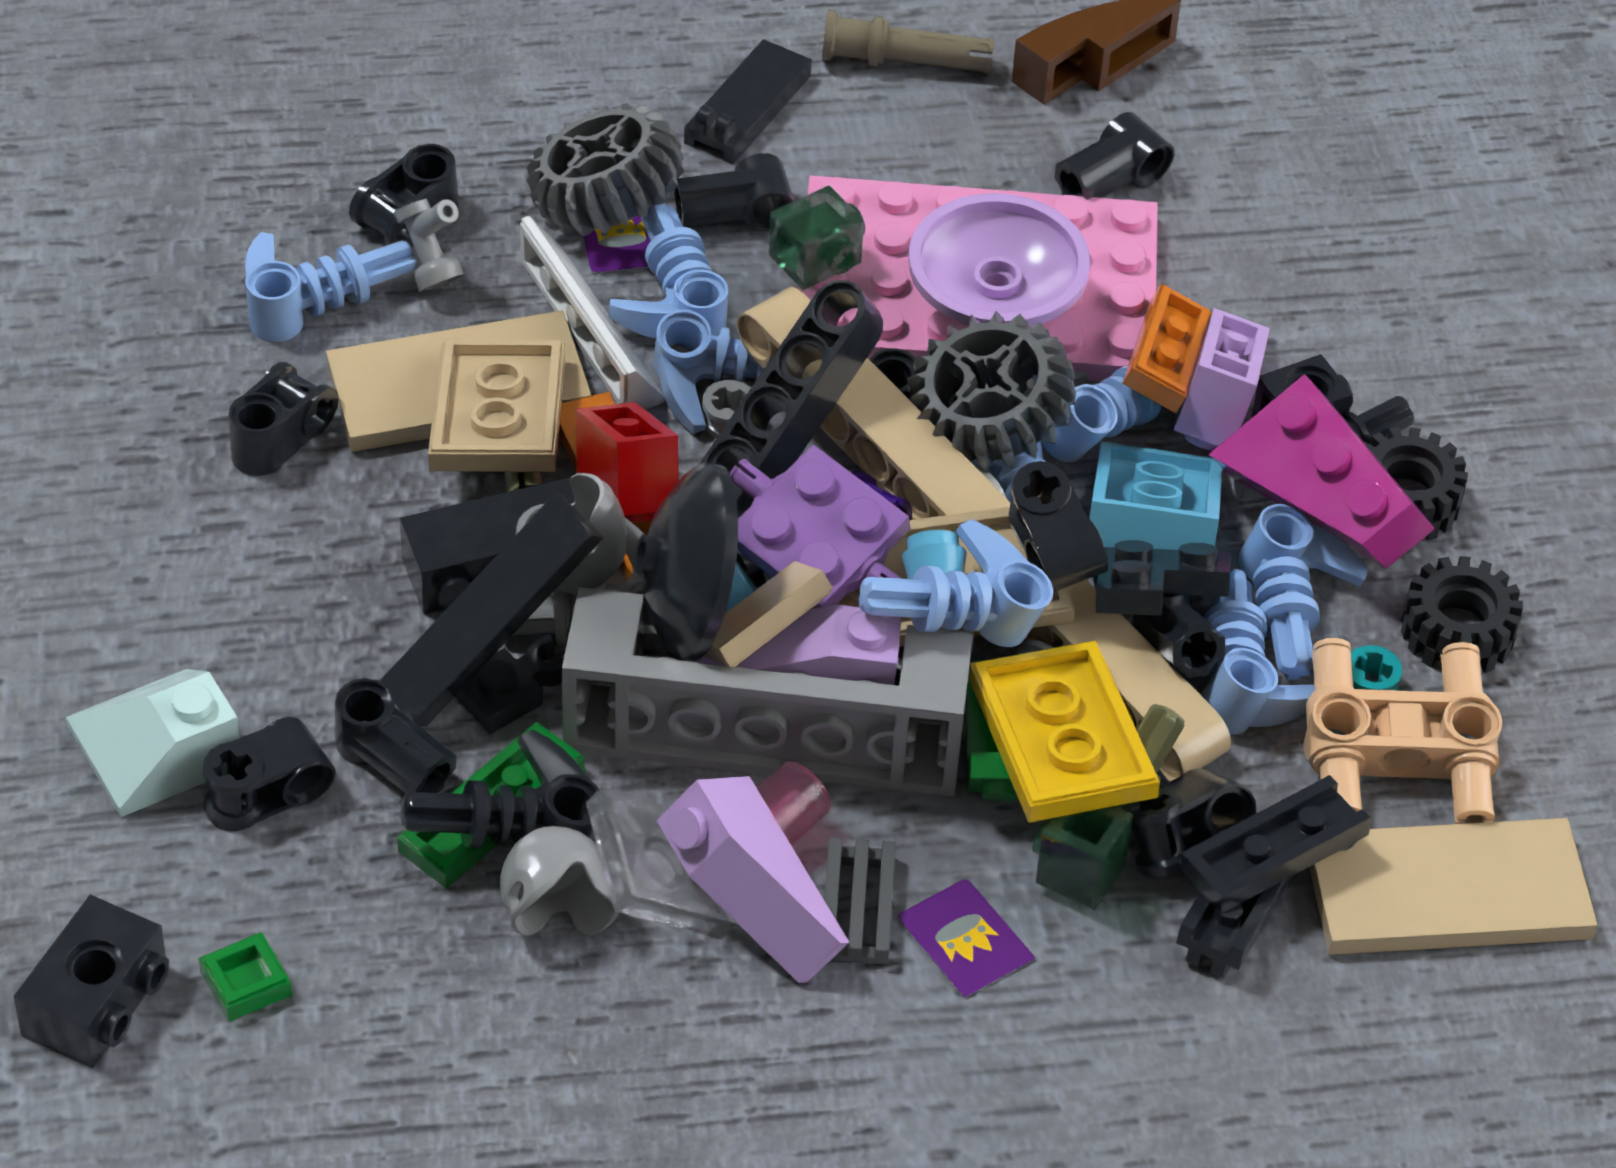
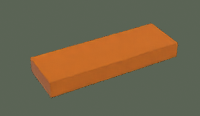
M1160 284L1150 299L1122 384L1176 413L1187 396L1212 315L1211 310L1166 285Z

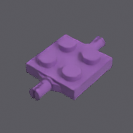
M814 444L785 473L776 476L774 479H770L747 459L738 462L739 468L736 465L730 472L732 482L754 498L751 507L738 519L737 551L772 578L794 561L823 570L834 589L830 591L831 594L812 607V609L837 605L845 595L860 589L862 581L867 577L902 579L887 568L884 563L889 551L911 529L909 516Z

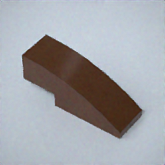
M1181 0L1114 1L1076 11L1043 24L1016 39L1011 82L1043 105L1081 80H1084L1100 91L1175 42Z

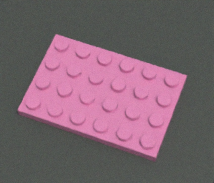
M809 175L798 289L812 300L814 295L825 284L834 280H846L856 284L880 311L883 319V332L878 343L867 357L868 359L878 351L889 348L907 351L914 357L929 356L927 351L928 339L945 341L947 339L948 324L958 330L969 327L967 324L952 319L938 311L918 292L910 276L908 266L910 241L920 222L938 207L955 199L970 195L1002 193L1027 197L1056 209L1075 224L1086 240L1090 253V272L1083 294L1068 311L1042 324L1048 330L1050 337H1057L1059 342L1063 344L1067 360L1071 361L1073 370L1086 372L1088 374L1087 381L1101 382L1111 377L1116 370L1129 364L1150 299L1156 292L1158 202L1096 197L1086 200L1083 196ZM858 308L846 311L840 317L837 326H844L850 323L855 318Z

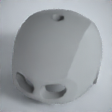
M577 473L571 477L570 486L575 498V502L571 505L604 539L557 587V590L565 593L577 594L578 587L595 589L605 583L622 564L627 549V527L618 498L606 482L588 473ZM544 504L531 507L522 514L517 522L516 534Z
M557 826L536 829L521 838L513 846L503 864L500 876L501 900L511 918L514 931L524 936L533 935L540 931L554 914L565 911L581 934L593 936L610 926L619 914L621 892L613 871L598 846L579 831Z

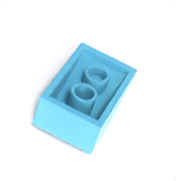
M1101 442L1089 519L1097 528L1104 547H1115L1117 542L1125 540L1145 541L1151 543L1153 549L1179 550L1181 545L1187 543H1207L1215 546L1220 513L1222 468L1211 457Z

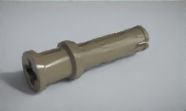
M828 10L822 60L830 61L833 56L867 60L868 65L871 67H877V65H883L884 59L984 72V74L990 75L992 58L971 56L969 52L992 55L995 38L989 37L987 39L888 26L889 20H884L883 16H875L872 21L838 17L836 10Z

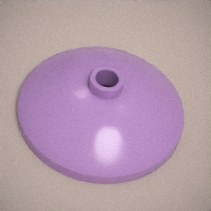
M986 193L955 199L928 214L917 226L911 238L908 266L912 281L922 297L938 311L952 319L968 325L972 314L980 323H988L995 311H997L1004 317L1005 323H1009L1021 313L1023 318L1028 321L1029 327L1040 322L1043 324L1055 319L1068 311L1079 300L1088 283L1090 253L1086 240L1079 229L1056 209L1027 197L1002 193Z

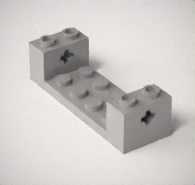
M578 587L562 666L563 741L579 753L950 797L955 796L973 632L945 630L940 627L934 633L917 631L913 625H907L899 686L878 684L868 680L852 681L810 676L799 672L783 673L748 669L740 666L730 668L725 665L679 661L669 657L653 658L643 656L644 595L626 593L614 589L600 590Z

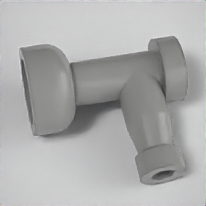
M423 199L394 211L398 224L405 223L422 264L415 272V281L420 292L437 288L464 275L462 267L455 257L443 255L435 236V232L442 229L443 226L453 223L458 218V208L451 200H442L435 204L433 208H430L428 200Z

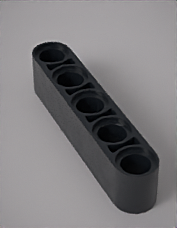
M834 280L825 284L814 295L700 463L722 465L730 474L735 465L739 468L738 462L740 460L747 459L770 479H774L776 476L785 473L798 460L878 343L883 332V319L880 311L856 284L846 280ZM858 308L855 318L850 323L844 326H837L840 317L846 311ZM822 360L819 370L813 376L802 378L805 368L810 363ZM786 411L783 423L778 428L767 431L770 419L775 414ZM733 483L739 519L751 507L754 498Z

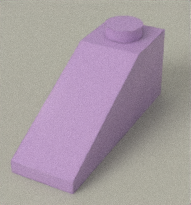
M1216 308L1213 309L1187 396L1178 412L1174 431L1183 433L1184 438L1197 447L1214 450L1241 428L1258 384L1270 328Z
M831 605L810 609L737 666L783 673L799 672L810 676L852 681L868 680L878 684L894 685L898 662L901 617L870 615L867 612H863L860 607ZM704 656L696 661V663L724 666Z
M750 776L696 780L656 820L688 876L798 983L808 982L849 943Z

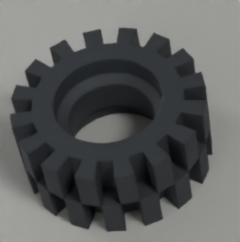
M1400 427L1390 428L1387 439L1378 432L1371 436L1370 444L1366 442L1364 444L1393 479H1411L1428 488L1422 491L1403 489L1435 528L1426 536L1427 541L1437 538L1439 529L1446 533L1452 528L1453 520L1457 521L1466 488L1468 472H1465L1466 462L1463 456L1455 458L1457 448L1451 442L1441 448L1439 446L1441 436L1431 432L1428 439L1420 438V428L1410 427L1408 436H1402Z
M1448 556L1438 559L1436 569L1430 563L1421 567L1420 575L1415 574L1411 580L1401 620L1403 622L1401 628L1403 639H1409L1407 648L1413 655L1424 650L1422 663L1430 668L1436 660L1441 661L1444 647L1459 642L1472 643L1478 646L1480 666L1485 673L1494 670L1497 661L1503 664L1509 657L1510 649L1513 650L1523 612V601H1519L1521 592L1517 584L1507 586L1510 577L1507 573L1500 570L1496 575H1491L1492 564L1484 560L1481 561L1479 568L1471 567V557L1466 556L1459 557L1457 566H1452ZM1446 608L1465 609L1479 616L1483 622L1474 624L1457 622L1445 616L1440 610Z

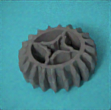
M628 103L622 104L616 110H610L607 106H604L599 113L590 116L584 113L582 119L574 123L565 122L564 129L558 134H549L546 137L547 145L538 147L533 151L534 160L526 166L529 174L526 181L530 188L528 191L535 207L538 208L541 216L546 219L550 227H559L563 234L573 233L577 230L581 236L589 235L595 229H600L603 233H607L612 226L621 223L627 226L629 220L638 215L648 216L647 209L652 205H662L666 202L665 193L672 192L678 187L677 178L685 172L682 165L684 158L680 151L682 146L675 130L671 129L669 122L664 119L660 111H650L647 105H639L632 109Z
M995 311L988 323H980L971 314L969 327L958 330L948 324L947 339L945 341L928 339L927 351L929 356L915 357L914 371L916 375L908 378L909 400L922 412L917 419H927L935 426L932 435L935 437L944 435L952 443V447L958 449L971 463L977 459L979 466L988 472L994 460L1003 459V462L1013 469L1016 455L1026 453L1036 459L1037 443L1056 444V427L1069 425V417L1071 415L1069 407L1076 404V390L1073 381L1075 373L1071 361L1067 360L1063 344L1059 342L1057 337H1050L1048 330L1044 328L1041 322L1029 327L1028 321L1020 313L1009 323H1005L1004 317ZM1033 375H1036L1038 377L1031 393L1026 397L1023 395L1028 389L1026 383ZM956 386H959L960 389L955 393L957 400L947 408V402Z

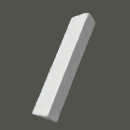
M530 216L521 218V263L553 310L564 311L572 338L608 391H610L617 404L636 402L645 410L663 404L665 402L663 393L562 247Z

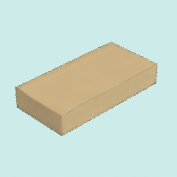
M797 561L792 562L725 613L719 632L704 657L730 668L737 666L831 594L830 591L834 588L823 570Z

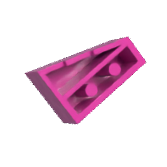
M1305 374L1208 454L1236 482L1248 489L1255 490L1276 504H1285L1300 510L1311 523L1330 532L1349 548L1385 569L1390 567L1435 529L1330 401Z

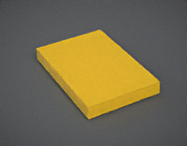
M1096 640L970 663V684L1028 823L1158 798L1160 781Z

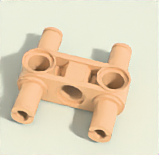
M1326 638L1316 642L1312 650L1315 691L1311 693L1306 702L1307 731L1303 750L1306 759L1310 762V766L1320 775V780L1331 775L1338 783L1337 792L1357 812L1362 809L1360 776L1450 779L1452 782L1455 824L1493 822L1495 816L1491 777L1499 766L1497 740L1501 732L1502 717L1499 709L1487 694L1483 693L1478 646L1472 643L1459 642L1444 647L1441 655L1444 692L1354 689L1350 643L1339 638ZM1327 729L1340 730L1346 735L1334 734ZM1458 733L1468 734L1475 739L1465 738Z

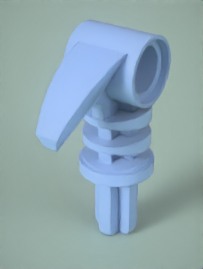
M665 202L662 205H652L651 208L647 209L648 216L641 217L651 241L646 248L645 259L650 270L656 275L659 284L662 286L665 299L660 302L610 299L609 317L629 330L656 339L658 324L665 315L676 310H691L707 320L712 335L719 336L721 328H727L728 285L726 281L712 271L704 254L705 247L700 235L695 230L682 226L675 208L671 205H665ZM681 344L682 346L688 349L694 350L692 347L688 345Z
M259 233L250 245L245 261L248 317L252 333L256 337L269 342L286 341L295 337L301 331L304 323L303 309L305 308L311 315L318 316L325 311L324 302L332 309L343 307L344 295L350 302L356 305L369 301V286L407 274L416 268L411 247L406 241H400L358 255L355 249L348 244L336 249V263L329 256L325 255L316 259V270L308 262L298 264L296 270L288 263L275 261L274 234Z
M676 310L670 312L658 324L653 365L659 376L665 400L675 417L692 434L703 431L706 424L695 384L701 379H713V381L719 382L722 380L724 373L734 375V380L743 382L745 377L755 378L756 382L764 369L748 353L741 340L729 338V328L722 327L719 336H714L711 333L707 320L694 311ZM685 344L692 347L694 351L681 353L673 350L671 346Z
M1126 365L1116 370L1111 377L1094 385L1083 384L1075 387L1076 404L1069 407L1071 414L1069 425L1056 427V444L1041 443L1045 450L1054 458L1063 462H1075L1081 459L1102 438L1114 437L1123 430H1128L1134 426H1141L1154 420L1161 410V405L1122 384L1128 367ZM1034 375V386L1038 378L1036 375Z
M1274 504L1266 507L1261 512L1239 553L1238 560L1242 571L1253 581L1256 591V604L1266 616V637L1273 641L1277 669L1279 672L1284 673V677L1287 680H1297L1300 676L1311 675L1314 671L1310 633L1320 623L1319 606L1313 599V590L1309 583V568L1319 569L1359 587L1363 584L1369 569L1344 542L1320 526L1311 523L1300 510L1285 504Z
M973 519L960 524L956 533L978 562L983 573L969 572L965 575L961 571L950 570L944 574L937 566H921L914 574L913 579L867 577L860 585L859 607L863 612L876 616L911 617L913 626L919 632L934 633L940 627L945 630L956 631L962 627L966 631L979 632L991 643L1002 647H1013L1020 644L1053 597L1051 581L1040 568L1029 563L1018 549L1002 535Z
M1234 569L1230 573L1229 597L1214 596L1215 605L1204 615V618L1211 623V626L1225 636V656L1211 668L1210 674L1212 678L1201 693V696L1222 717L1231 735H1238L1246 732L1249 727L1281 725L1305 715L1306 702L1311 693L1315 691L1314 684L1277 685L1278 675L1276 669L1265 658L1264 639L1267 634L1266 616L1257 605L1253 604L1252 584L1246 580V573L1240 569Z

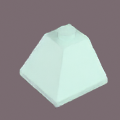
M192 669L182 670L66 717L69 730L120 817L206 783L203 776V763L209 751L220 744L232 742L240 738L238 717L210 672ZM226 762L222 764V776L227 774Z

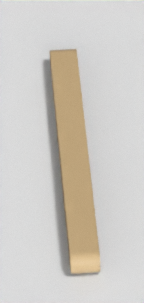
M789 287L738 315L736 323L739 338L748 353L763 369L811 301L797 288ZM868 358L820 426L863 472L871 475L876 480L878 487L911 503L913 509L911 520L1010 507V502L958 449L952 447V443L944 435L936 437L932 435L935 426L927 419H917L922 412ZM822 360L810 363L805 368L802 378L813 376L819 370ZM1087 580L1070 586L1075 610L1074 622L1032 628L1025 639L1027 641H1042L1054 648L1096 640L1136 730L1153 704L1166 706L1185 720L1182 732L1160 767V770L1169 781L1182 776L1189 770L1204 768L1230 749V733L1218 712L1121 614L1096 613L1097 590Z

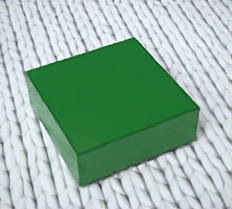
M262 932L198 958L200 973L228 1022L292 996L291 982Z

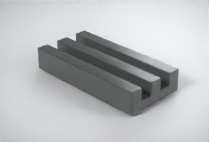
M829 837L824 901L835 919H837L840 865H854L849 943L830 961L888 965L896 842L883 841L882 849L869 848V840L856 839L855 847L842 846V838ZM867 867H880L875 947L862 946Z

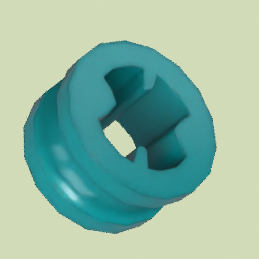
M1375 645L1357 647L1351 652L1354 689L1399 690V682L1402 678V664L1394 653L1386 648ZM1365 673L1378 675V682L1365 680Z

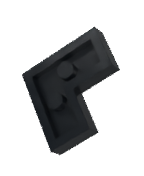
M1125 540L1117 542L1115 547H1105L1108 558V570L1098 576L1096 613L1162 616L1164 594L1229 597L1231 552H1218L1216 546L1207 543H1187L1181 545L1179 550L1153 549L1151 543L1140 540Z

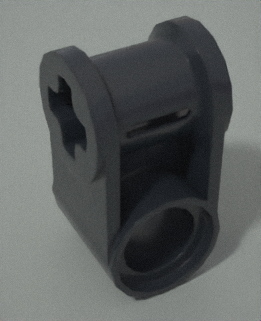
M438 144L419 145L409 150L403 158L377 177L366 181L357 190L349 206L350 219L361 227L370 226L384 236L386 245L406 241L412 247L413 243L405 223L398 224L394 211L423 199L428 200L430 208H433L435 204L442 200H451L458 208L459 196L454 154L448 148Z
M279 362L272 366L257 384L244 395L235 399L229 408L230 450L234 466L243 473L257 476L271 474L280 469L310 439L318 436L328 427L338 407V391L327 384L316 386L298 376L297 369L287 362Z
M1044 461L1031 462L1020 468L1013 479L1011 490L1013 500L1010 503L1008 518L1010 526L1014 530L1026 555L1027 561L1040 568L1048 576L1053 592L1107 572L1108 558L1101 536L1094 523L1087 517L1065 472L1055 464Z
M297 717L278 719L259 731L235 741L220 744L209 751L203 763V776L206 783L210 786L205 795L204 810L208 820L219 828L232 831L247 829L261 820L294 806L310 803L321 797L335 780V767L303 721ZM226 762L227 775L222 776V764ZM246 797V809L242 811L241 798Z
M1196 768L1160 786L1158 798L1124 804L1122 806L1124 821L1129 825H1133L1140 851L1136 856L1138 871L1145 876L1162 877L1182 871V852L1256 814L1257 809L1256 800L1252 792L1244 785L1208 770Z

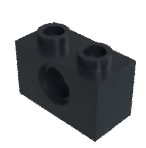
M90 894L13 996L21 1036L93 1068L109 1046L116 1047L123 1040L129 1029L135 1009L146 994L149 996L155 994L166 978L169 959L165 953L162 925Z

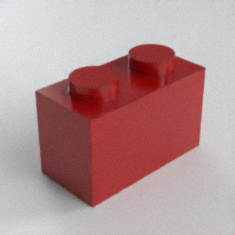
M636 402L576 409L577 473L592 474L606 482L618 498L624 517L632 522L653 520L659 505L679 481L678 435Z

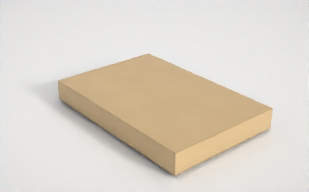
M442 340L428 450L429 471L556 472L566 358L565 340Z

